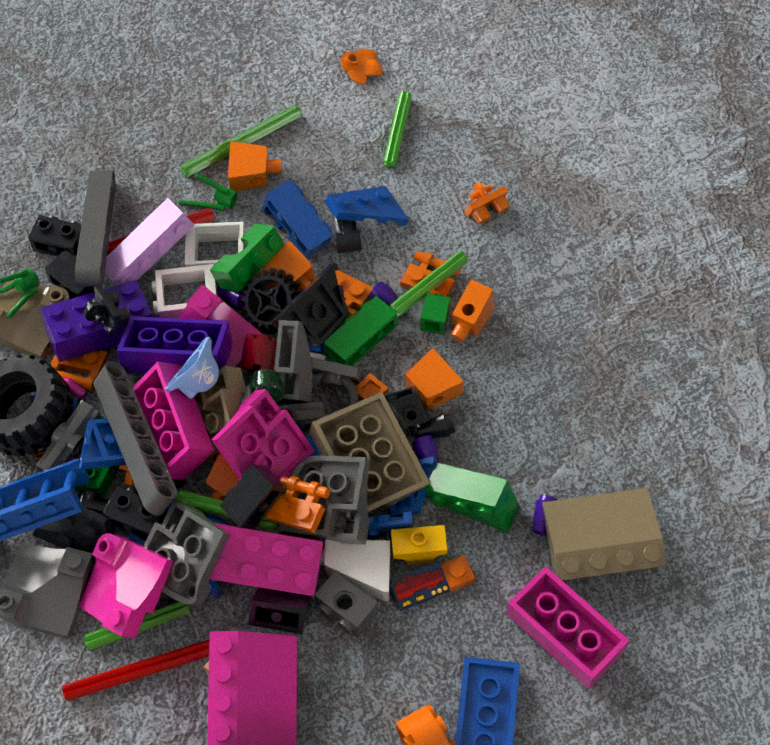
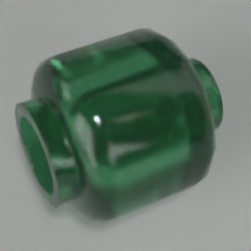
M260 369L251 376L249 382L250 395L255 390L266 389L276 404L283 399V380L278 372L273 369Z

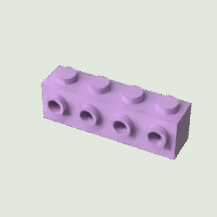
M167 198L107 256L105 273L116 285L133 280L137 281L194 224Z

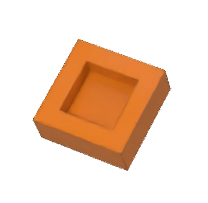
M371 373L356 386L361 401L380 392L384 395L389 393V388Z
M465 555L441 564L450 592L475 582L474 574Z

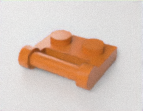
M98 350L63 362H58L56 355H54L51 365L62 378L69 377L84 387L85 390L93 392L95 390L94 381L107 363L109 355L106 351ZM60 368L88 374V376L83 377L60 371Z

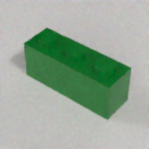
M377 296L370 302L366 301L353 317H348L342 326L324 341L325 355L335 363L354 366L398 326L397 312Z

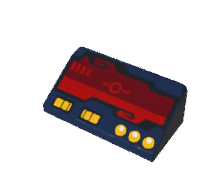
M439 561L390 581V589L400 611L450 592Z

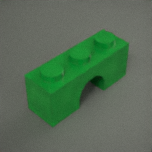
M254 224L241 238L245 249L234 255L225 254L210 269L211 274L221 289L240 292L246 285V282L253 278L252 274H257L285 245L275 226Z

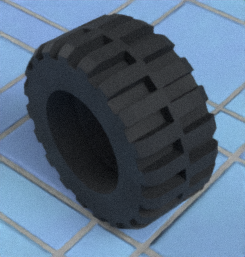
M21 355L11 356L9 360H0V452L8 456L13 454L15 457L25 456V453L31 455L37 453L40 448L46 449L50 446L54 431L61 423H66L68 417L72 414L73 395L70 392L71 389L68 383L50 363L41 357L24 355L22 358ZM30 392H36L32 405L23 414L12 419H6L9 408L19 397Z

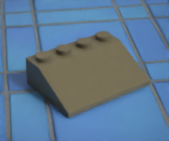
M382 392L312 422L309 434L320 455L366 457L370 460L367 484L368 518L430 484Z
M648 488L542 502L553 573L563 582L667 566L663 538Z

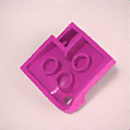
M203 284L187 302L186 307L178 318L229 321L233 344L226 366L238 367L240 365L246 334H262Z
M266 389L255 390L238 406L239 409L233 418L211 439L238 476L237 483L242 478V473L252 464L267 467L279 480L281 477H288L301 461L315 451L287 410H280Z
M107 533L98 539L92 553L96 559V564L79 608L103 623V627L119 636L136 638L145 613L154 612L174 561L122 536Z

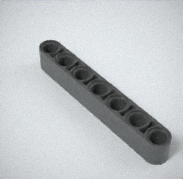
M114 170L89 171L75 265L77 287L103 286L116 187Z
M109 361L96 377L94 387L144 508L149 513L159 516L166 511L175 499L177 489L125 369L120 364Z

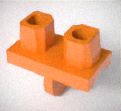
M480 182L474 184V192L469 194V197L472 201L477 198L478 200L470 203L468 209L464 210L467 217L472 215L480 225L491 217L487 210L488 206L492 205L497 215L507 211L510 207L505 197L508 193L507 188L503 186L487 194L493 190L490 184L485 187Z

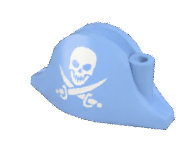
M206 337L164 390L169 392L179 389L188 398L192 399L197 393L207 391L215 385L219 376V369L212 355V340L210 337Z

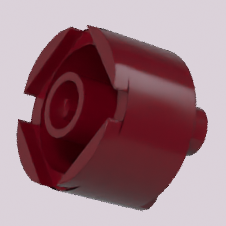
M247 333L244 339L239 368L267 374L277 373V375L281 376L280 372H274L277 339L272 338L270 335Z

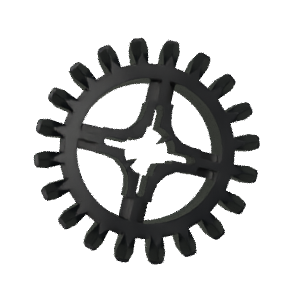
M270 268L269 272L262 269L260 270V275L252 274L253 282L249 280L246 282V285L249 287L248 290H241L243 294H246L245 299L242 298L239 301L245 304V307L240 311L248 313L244 318L247 322H251V325L256 329L258 328V331L261 333L267 332L269 335H274L276 331L278 333V327L266 319L268 316H272L274 312L280 313L303 290L298 289L301 284L299 281H293L294 275H286V271L282 269L277 271L276 268ZM279 282L270 291L263 289L269 283ZM269 297H274V299L272 300H275L274 304L276 306L270 305L272 303L270 302L271 299Z

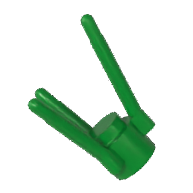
M196 173L195 177L217 189L214 194V200L217 201V204L185 200L178 201L180 205L211 208L224 212L225 208H233L238 192L223 187L204 175Z
M24 269L18 273L0 278V284L14 280L13 283L0 289V295L13 288H16L20 293H26L6 315L8 319L31 296L38 293L36 287L40 285V281L36 273L31 269Z

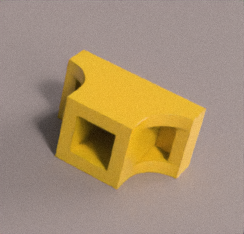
M445 525L391 530L393 559H403L407 562V566L433 564L436 557L447 554Z

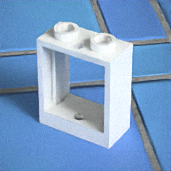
M244 223L194 224L186 233L185 267L205 264L215 265L219 261H198V242L238 240V253L243 251L245 246L241 238L248 232L245 231Z
M214 264L156 270V280L152 281L153 295H157V301H153L155 316L159 315L160 318H179L187 303L165 306L164 286L205 281L206 287L218 296L217 282L210 272Z

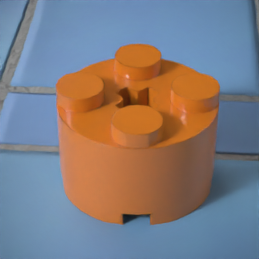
M430 704L421 707L395 723L397 733L403 745H455L451 739H447L445 732L448 731V728L442 717L436 715Z

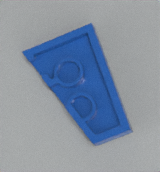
M386 186L331 194L325 200V203L336 219L364 221L365 218L376 219L378 223L386 224L387 221H397V224L406 226L409 220Z

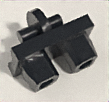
M102 285L95 286V296L93 300L86 303L87 307L84 309V316L88 321L101 323L108 335L116 334L118 326L127 325L130 313L127 308L117 309L120 301L115 291L106 292Z

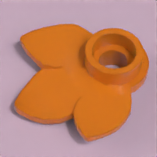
M359 49L356 52H345L341 56L340 63L342 69L349 73V77L358 84L365 85L367 76H381L383 74L382 66L376 60L378 54L373 50Z

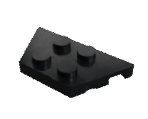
M332 263L326 267L271 321L272 324L279 327V320L301 321L308 344L313 347L320 346L349 316L347 304L344 301L343 286H338L335 271L339 270L338 265Z
M83 507L80 513L36 528L33 536L64 549L69 547L93 553L97 541L102 535L107 533L115 535V533L113 532V526L109 517Z

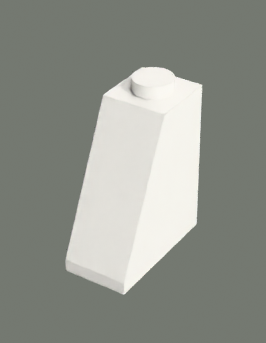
M325 540V549H322L320 565L325 566L326 575L331 576L336 571L363 592L380 600L389 601L390 541L366 540V545Z

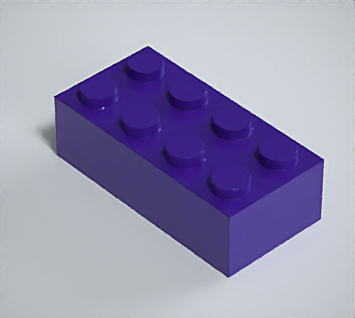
M136 280L104 289L106 292L115 291L119 296L120 302L117 309L127 308L130 316L152 317L151 310ZM95 292L40 308L44 328L58 362L120 343L127 325L118 326L116 334L108 335L101 323L88 321L84 316V309L87 307L86 303L93 300Z
M130 316L117 348L120 365L125 369L126 373L146 374L157 362L184 366L206 337H210L212 340V355L218 365V369L226 366L233 344L229 321Z

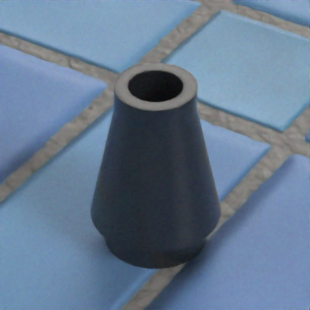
M443 412L417 428L419 437L431 435L432 439L451 437L450 434L456 432L450 413L443 415Z

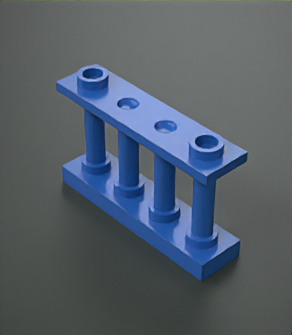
M80 458L0 487V541L82 512L83 505L74 488L90 482L91 479L86 469L80 470Z

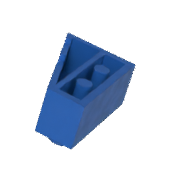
M289 179L266 194L262 212L265 215L270 213L277 220L275 226L279 230L284 228L290 235L288 239L306 258L330 243L333 236L330 226L325 221H321L317 215L316 208L312 203H308L304 199L303 192L297 184H293Z

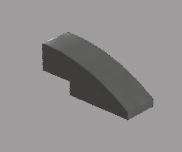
M279 320L274 372L281 373L278 397L280 399L311 401L312 366L307 336L301 321Z

